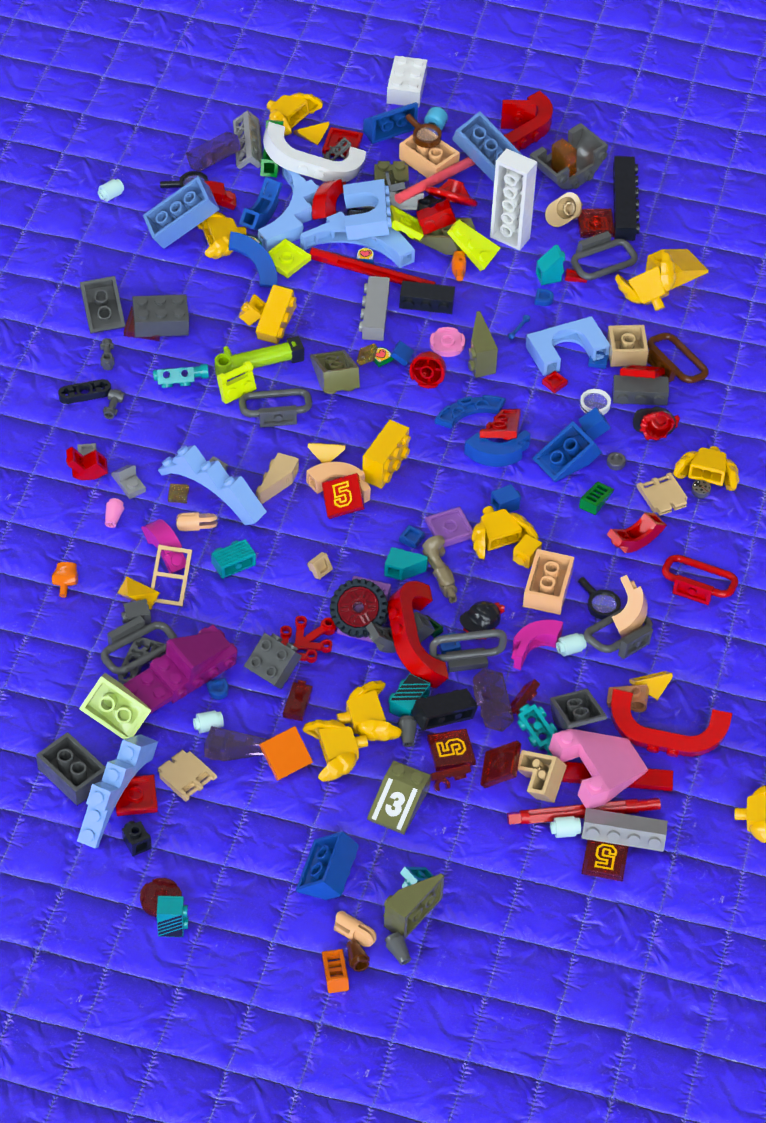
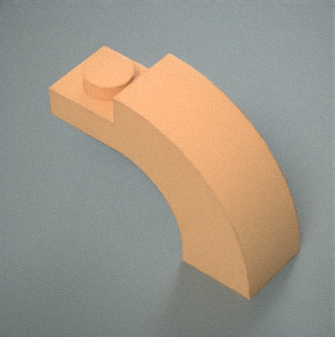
M627 575L620 578L628 596L627 604L619 614L612 617L621 638L643 625L648 610L647 600L641 586L637 588L634 580L630 581Z

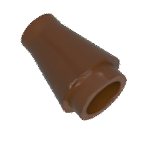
M350 940L346 944L349 965L354 971H364L369 966L370 958L360 946L358 940Z

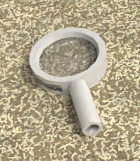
M589 389L581 395L580 407L584 413L587 414L595 407L603 415L610 410L611 398L605 391Z

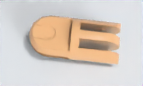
M180 513L176 518V526L179 531H200V529L216 527L218 522L215 520L218 518L215 514Z
M344 911L337 913L334 931L350 940H358L359 944L363 947H370L375 943L377 936L371 927Z

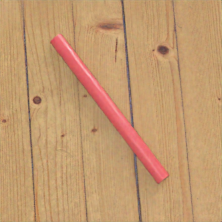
M466 157L395 194V201L401 204L424 192L427 186L433 187L475 165V163L469 157Z

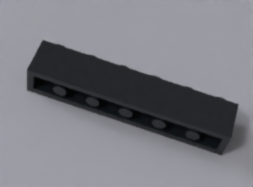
M614 156V239L635 241L636 234H639L640 223H637L639 222V211H636L639 209V199H636L638 198L639 187H636L638 186V176L635 175L638 173V164H635V157Z

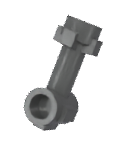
M109 338L103 339L100 343V350H104V354L101 357V366L104 370H111L113 365H115L114 357L111 354V349H114V343Z
M110 389L108 400L111 401L109 406L103 409L105 418L113 419L114 416H117L118 410L115 408L117 403L123 402L125 395L121 390Z

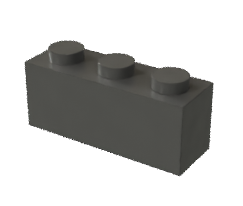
M614 375L613 403L667 405L668 377L644 378Z

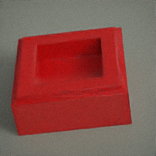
M554 371L542 379V384L555 394L568 384V380Z

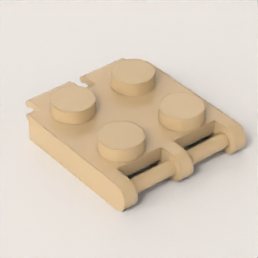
M671 472L667 473L666 476L654 477L651 481L636 484L637 489L652 512H657L659 516L672 512V508L675 511L687 507V496Z
M181 750L172 757V762L168 760L158 767L160 779L185 802L196 791H201L203 786L209 781L217 779L216 774L191 751L186 753L184 750Z

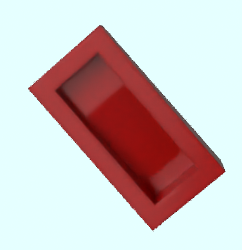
M566 269L565 281L587 283V280L581 278L575 270Z

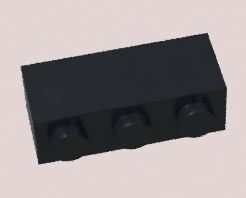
M402 281L399 308L452 314L455 286Z
M466 688L419 698L415 701L411 714L421 730H427L473 719L478 705Z

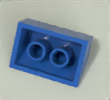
M418 103L408 104L363 119V132L370 142L374 144L413 131L415 128L406 119V116L411 114L417 120Z
M343 831L315 839L296 891L324 900L341 896L359 845Z

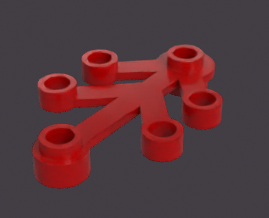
M305 616L296 617V638L293 646L298 648V650H308L306 653H299L302 655L299 661L314 663L317 661L316 651L330 652L332 650V642L328 639L322 640L321 643L312 641L322 634H334L336 632V625L332 618L327 617L322 620L321 626L304 636L307 619ZM282 626L280 629V636L283 639L281 643L284 645L289 643V638L292 636V628L290 626Z

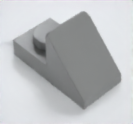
M126 465L111 472V476L129 499L146 492V487L136 475L135 465Z

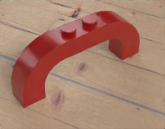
M540 90L527 97V100H536L535 118L504 135L518 151L537 142L551 128L552 103Z
M409 581L393 593L388 600V615L394 646L400 660L412 675L431 683L430 687L437 688L449 678L446 662L432 657L422 647L413 609L421 611L433 601L430 585L418 581Z
M613 689L610 712L616 730L623 738L629 739L632 744L647 748L648 752H667L666 755L671 757H678V755L688 757L704 755L714 750L724 740L731 723L732 713L712 709L709 726L703 733L696 736H685L646 728L639 725L632 717L631 702L633 693Z

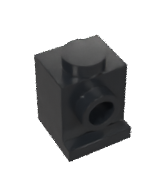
M130 821L125 824L124 828H122V838L132 856L152 849L151 837L146 832L141 821L137 823Z

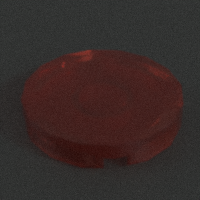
M156 878L143 886L140 891V904L147 914L157 917L158 896H182V892L174 881L167 878Z

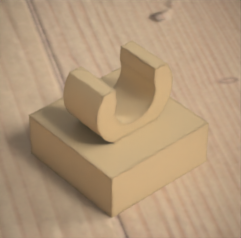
M321 552L307 563L309 570L312 571L316 579H321L333 570L327 553Z

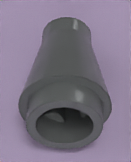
M402 716L397 723L398 728L402 731V744L404 747H412L415 745L417 722L413 716Z
M400 932L393 933L385 939V947L398 960L400 965H405L412 960L405 938Z

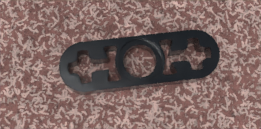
M100 379L63 386L58 391L59 401L63 404H71L104 398L108 396L111 384L108 380ZM86 389L89 390V393L82 394L80 391Z

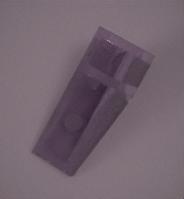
M211 726L204 744L205 757L211 760L220 761L260 756L264 754L259 744L268 739Z

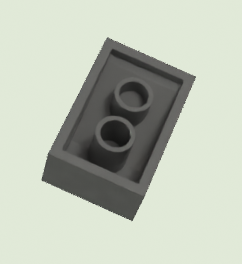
M115 276L80 282L90 334L126 327Z
M588 688L550 698L552 718L558 728L571 729L607 719V715Z

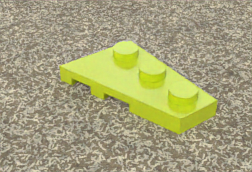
M461 220L456 221L447 232L480 271L487 267L500 250L499 246Z

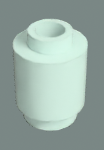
M112 179L99 186L98 195L100 199L108 202L122 194L124 185L119 179Z
M578 633L559 637L556 643V649L562 656L582 652L587 646L584 635Z
M216 710L197 713L196 718H193L194 729L198 730L199 733H205L224 727L221 711L216 712Z
M574 816L554 817V821L550 822L551 834H555L556 838L574 837L576 834H581L580 818H575Z

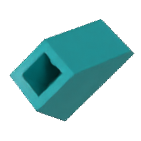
M554 245L537 260L536 275L541 285L561 282L562 274H564L563 262L565 261V253L561 251L559 245Z
M391 547L384 566V576L403 581L426 572L428 556Z

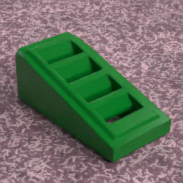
M600 482L595 483L580 499L579 508L596 515L614 492V489Z

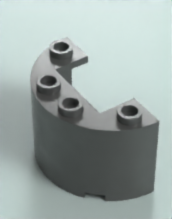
M580 123L568 130V143L547 155V150L542 146L530 154V159L537 161V168L560 188L565 190L577 189L580 185L593 178L594 173L607 157L608 144Z

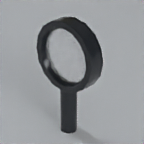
M189 171L180 177V181H160V188H182L197 176L203 181L209 180L202 172Z
M584 577L578 580V583L590 594L588 610L595 618L603 620L620 610L621 602L617 594L609 590L596 591Z

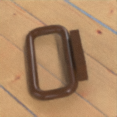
M660 333L649 338L647 342L649 348L647 362L653 367H664L665 375H662V377H668V382L673 381L675 376L685 383H696L707 378L709 374L707 366L675 335ZM662 340L671 341L701 370V373L694 376L685 375L654 343Z

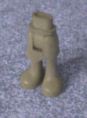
M436 535L423 543V554L428 556V562L434 569L432 573L437 579L442 594L448 598L450 603H455L457 601V587L454 583V576L448 565L446 566L441 559L446 552L443 546L445 540L443 536Z

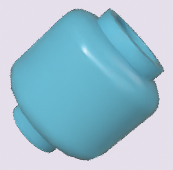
M432 107L424 118V124H433L442 130L447 123L448 114L440 107Z

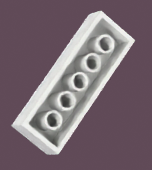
M507 148L496 160L490 238L521 250L531 235L537 161Z

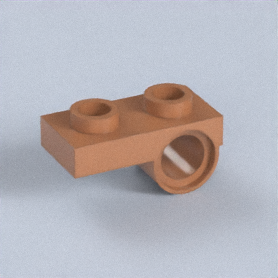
M647 684L609 687L607 696L608 708L611 706L613 689L633 693L632 711L644 712L647 709L649 695Z

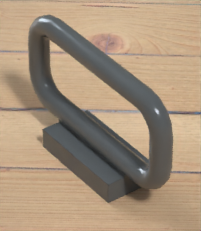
M607 231L579 241L576 254L571 258V264L581 278L594 280L634 265L638 260V255L628 241L624 239L611 240L612 236ZM615 246H623L631 256L629 260L593 273H586L578 263V260Z
M302 388L249 392L239 398V408L246 417H259L260 427L297 424V414L305 413L312 408L311 394ZM300 395L305 400V405L259 408V410H248L246 406V401L250 399Z
M622 608L588 627L584 631V639L600 652L611 653L619 649L618 656L625 659L650 644L653 623L648 616H646L644 626L611 645H604L592 636L595 632L613 623L612 617L619 614L624 609Z
M139 616L107 633L108 646L101 652V660L112 673L123 675L166 653V644L123 667H118L109 658L110 653L156 629L162 630L169 639L178 637L166 623L158 621L145 626V620Z
M490 629L438 636L430 642L429 655L447 662L449 672L488 668L487 657L498 655L505 650L507 635L503 630ZM499 637V645L495 648H476L437 654V646L442 643Z

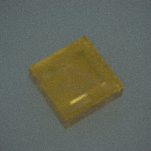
M375 344L360 348L357 363L361 366L374 361L378 347Z
M170 484L168 502L187 503L189 485Z

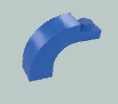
M265 177L255 204L251 208H244L239 224L253 230L264 227L279 203L278 196L283 183Z
M524 430L517 435V438L497 443L486 438H480V433L478 432L465 441L464 454L482 465L492 467L508 466L522 459V451H525L530 445V433Z

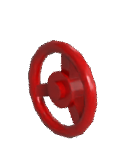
M448 178L447 182L439 188L432 186L425 188L428 194L445 200L449 199V202L470 207L478 205V202L468 194L464 183Z

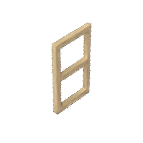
M158 545L151 588L155 590L157 576L181 579L183 583L179 602L157 599L155 603L183 607L193 550ZM161 550L187 553L184 575L158 572Z

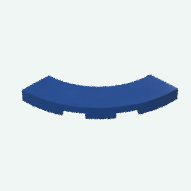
M231 231L229 250L243 254L255 264L259 274L260 287L272 288L273 285L277 286L276 267L266 249L251 237Z
M483 395V397L472 398V396L459 399L456 403L446 406L437 415L435 424L452 429L459 420L471 414H498L504 407L506 398Z

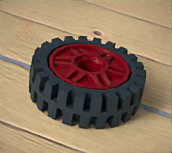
M366 579L348 580L345 584H341L338 590H335L334 596L331 598L330 614L337 628L344 634L357 638L369 637L370 633L366 626L370 622L380 626L385 624L388 616V602L384 592L373 582ZM363 604L364 609L362 612L357 613L354 611L356 605Z

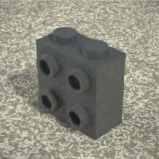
M264 633L244 667L279 689H282L302 655L297 653L298 648L292 644L287 643V645L281 643L283 639L274 633L271 636Z

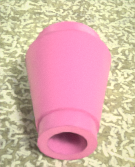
M111 498L106 503L105 525L107 527H116L124 511L123 501Z

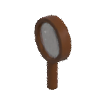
M411 114L406 116V119L415 128L413 131V141L415 144L423 148H432L440 144L442 131L439 127L433 124H420Z

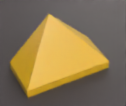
M329 122L297 129L293 133L318 145L329 127Z
M309 442L308 448L321 463L333 461L346 449V445Z
M126 576L118 594L131 601L146 599L151 610L160 592Z
M662 671L629 679V683L632 685L647 684L649 695L658 700L673 675L671 672Z

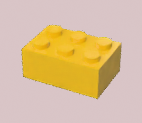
M392 420L387 422L363 455L362 471L365 473V482L381 489L386 483L390 482L394 471H398L402 460L406 459L410 453L408 448L411 439L409 427Z

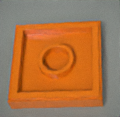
M296 726L259 744L277 781L313 763Z

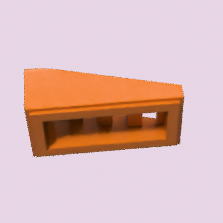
M343 949L322 952L328 993L348 991L349 981ZM340 959L337 961L328 962V960Z

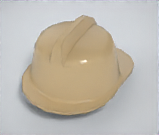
M568 192L549 204L545 212L548 224L553 227H561L571 220L577 219L582 212L583 206L578 195Z

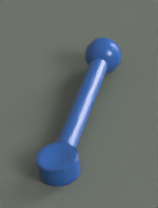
M529 315L523 316V321L513 332L508 334L509 339H514L519 329L526 322L530 321Z

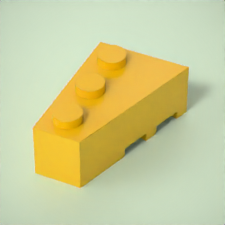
M276 285L272 286L256 328L257 339L278 344L280 339L283 338L285 329L297 307V298L292 289Z

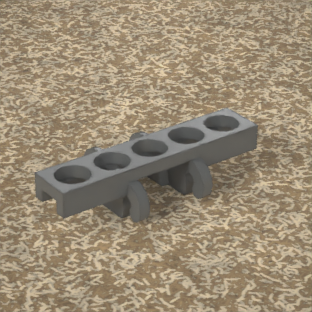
M344 137L335 147L329 146L331 149L326 154L322 153L323 158L334 161L341 155L345 159L346 157L343 153L352 144ZM334 153V158L330 159V155Z

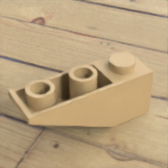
M277 453L275 459L271 460L269 471L264 473L263 483L256 490V496L261 504L293 483L299 471V458Z

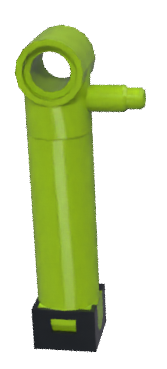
M299 336L287 338L286 343L232 355L229 347L225 346L223 348L224 353L218 354L214 359L215 375L225 374L234 370L248 360L252 363L253 369L289 360L292 363L304 361V347Z

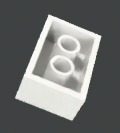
M395 56L387 87L388 104L405 106L417 102L418 107H420L427 76L428 60Z

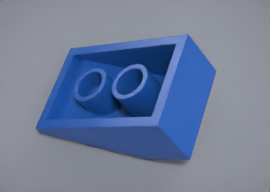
M572 421L532 459L554 482H557L588 466L602 452L596 443Z

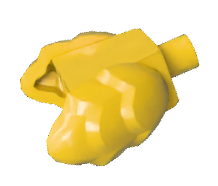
M301 92L290 96L283 95L277 101L270 100L267 103V109L270 110L269 120L284 121V136L292 134L291 129L308 114L314 113L323 106V101L318 97Z
M219 212L214 213L197 225L199 229L203 230L209 244L208 249L205 251V256L213 259L228 256L233 252L229 250L231 231L244 235L247 234L245 227H237L234 219L227 218Z
M663 252L661 267L657 266L628 281L617 274L615 280L618 284V289L624 294L626 299L635 304L643 303L649 305L652 303L655 311L664 309L665 306L662 298L669 295V291L673 288L676 280L675 263L670 253Z
M712 446L709 449L702 447L699 451L685 453L675 464L673 475L676 478L684 479L688 476L691 479L705 480L708 483L723 486L724 482L726 490L735 491L739 483V473L736 464L731 459H727L726 453L720 452L716 446Z
M487 506L483 509L482 513L484 515L481 516L480 523L475 525L471 535L473 549L479 559H485L486 549L491 551L519 542L526 534L537 540L539 539L534 526L525 517L518 513H508L506 509L494 511L492 506Z
M381 680L371 681L355 688L346 701V712L336 714L337 721L343 724L350 723L353 733L360 736L366 735L368 741H389L399 738L402 733L400 728L386 722L378 695L386 686Z
M320 719L308 722L302 729L306 734L319 739L327 764L318 776V779L322 782L333 781L342 775L350 773L359 759L358 748L368 746L366 735L355 737L351 727H346L343 723L334 719Z
M766 785L759 787L751 796L747 797V808H735V820H747V831L751 832L762 843H766Z

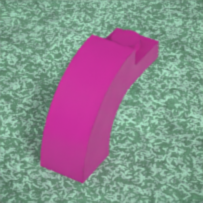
M158 519L141 527L148 544L152 543L157 549L159 544L177 548L182 547L176 534L164 520ZM161 550V556L170 574L185 568L186 559L183 553Z
M540 620L523 627L513 640V653L511 657L514 660L513 668L521 670L528 653L536 647L550 646L556 648L558 638L562 635L563 622Z

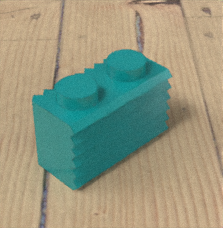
M246 539L237 540L227 547L215 549L211 553V563L221 578L224 579L232 574L234 575L255 566L256 554Z

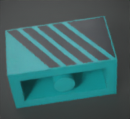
M409 674L406 679H402L396 693L390 695L388 700L390 704L389 713L397 717L413 716L411 712L415 701L422 697H429L431 683Z
M158 896V937H184V929H188L189 923L188 905H184V896Z

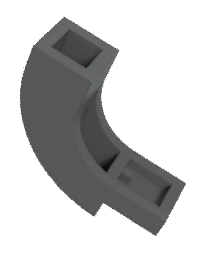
M415 612L414 617L421 643L435 629L427 616ZM370 622L366 626L370 633L369 638L377 645L381 652L395 653L396 649L391 627L386 628Z

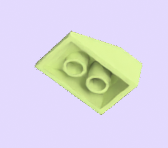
M107 673L100 677L79 708L122 739L133 737L151 712V709Z

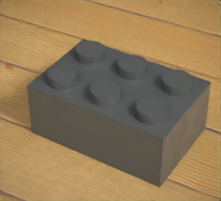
M186 294L133 296L135 337L189 335Z
M68 732L36 754L38 769L77 806L88 798L92 784L102 781L106 768Z

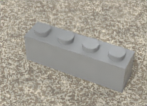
M369 276L368 283H364V294L366 296H363L362 306H365V308H361V319L363 321H360L359 332H362V339L384 341L390 286L389 277Z
M586 808L581 839L664 852L668 821Z

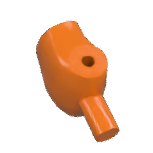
M455 251L452 257L451 269L457 281H462L466 272V258L463 251Z
M73 562L57 563L56 569L52 574V584L60 586L59 596L62 598L67 597L68 586L78 584L77 564Z

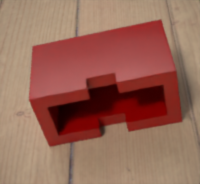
M449 199L439 202L431 208L427 207L416 212L424 235L456 222Z

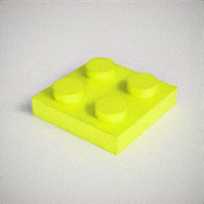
M391 205L392 228L406 233L411 239L416 238L420 241L424 234L418 219Z
M284 239L268 251L276 271L286 278L292 276L311 261L309 253L287 239Z

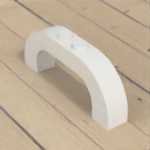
M272 122L268 123L264 133V148L276 164L289 171L325 182L341 179L342 182H348L358 175L366 156V151L351 146L343 161H332L296 150L284 138L285 126Z

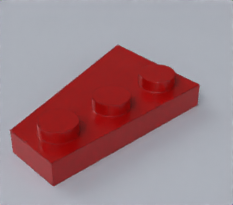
M502 409L494 417L493 422L486 424V429L480 430V438H503L505 440L517 438L521 409Z

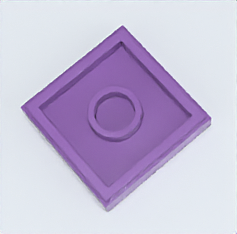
M460 507L425 517V522L432 535L443 536L445 540L444 547L471 539L473 529Z

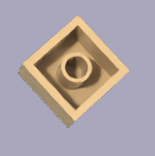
M608 326L607 341L610 344V366H646L648 345L645 326Z

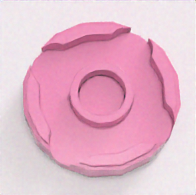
M442 327L431 334L430 347L433 352L440 356L453 357L464 350L465 336L463 333L458 332L456 328Z

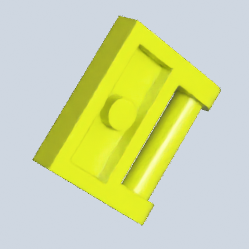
M249 360L234 370L217 375L222 402L225 404L240 398L245 393L257 390L253 375V365ZM245 372V374H243V375H241V376H239V377H237V378H235V379H232V378H234V377H236V376H238V375H240V374H242V373Z

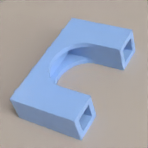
M384 179L343 185L346 209L363 206L375 207L366 213L345 216L348 240L389 235V227H392L389 185L385 186Z
M592 316L533 332L526 336V349L543 376L554 371H560L561 358L554 346L562 342L579 344L585 349L588 356L592 357L593 361L603 359L605 355L609 357L610 344ZM597 351H600V352H604L605 355L596 354V353H597Z

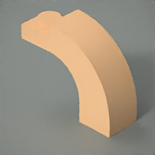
M325 462L306 470V483L317 494L323 491L322 483L358 473L364 503L370 501L371 488L365 482V473L351 464Z

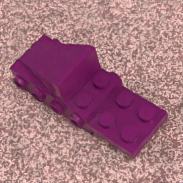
M211 625L208 628L201 629L197 635L169 639L166 643V654L154 658L150 663V668L123 685L151 709L150 715L170 701L175 703L234 666L237 659V648L233 643L228 642L220 629Z

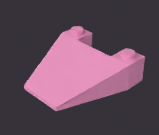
M567 729L552 735L549 745L552 755L558 757L562 762L580 757L592 776L582 780L578 792V797L585 808L594 809L605 805L648 771L645 763L627 738L577 729Z

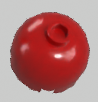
M421 352L411 362L409 373L411 379L415 380L420 387L435 388L445 378L446 364L443 358L436 352Z

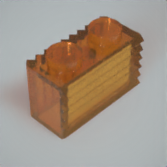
M563 138L552 144V170L558 173L568 167L570 169L569 177L577 172V149Z

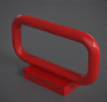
M683 555L669 556L661 570L666 579L674 582L673 594L706 605L710 604L712 595L720 598L732 596L739 582L737 576L730 571ZM674 562H679L727 578L731 583L727 590H720L693 579L675 575L669 569Z

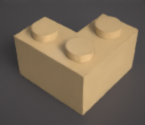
M522 750L516 770L525 777L531 778L527 789L529 794L537 800L555 803L567 765L558 757Z

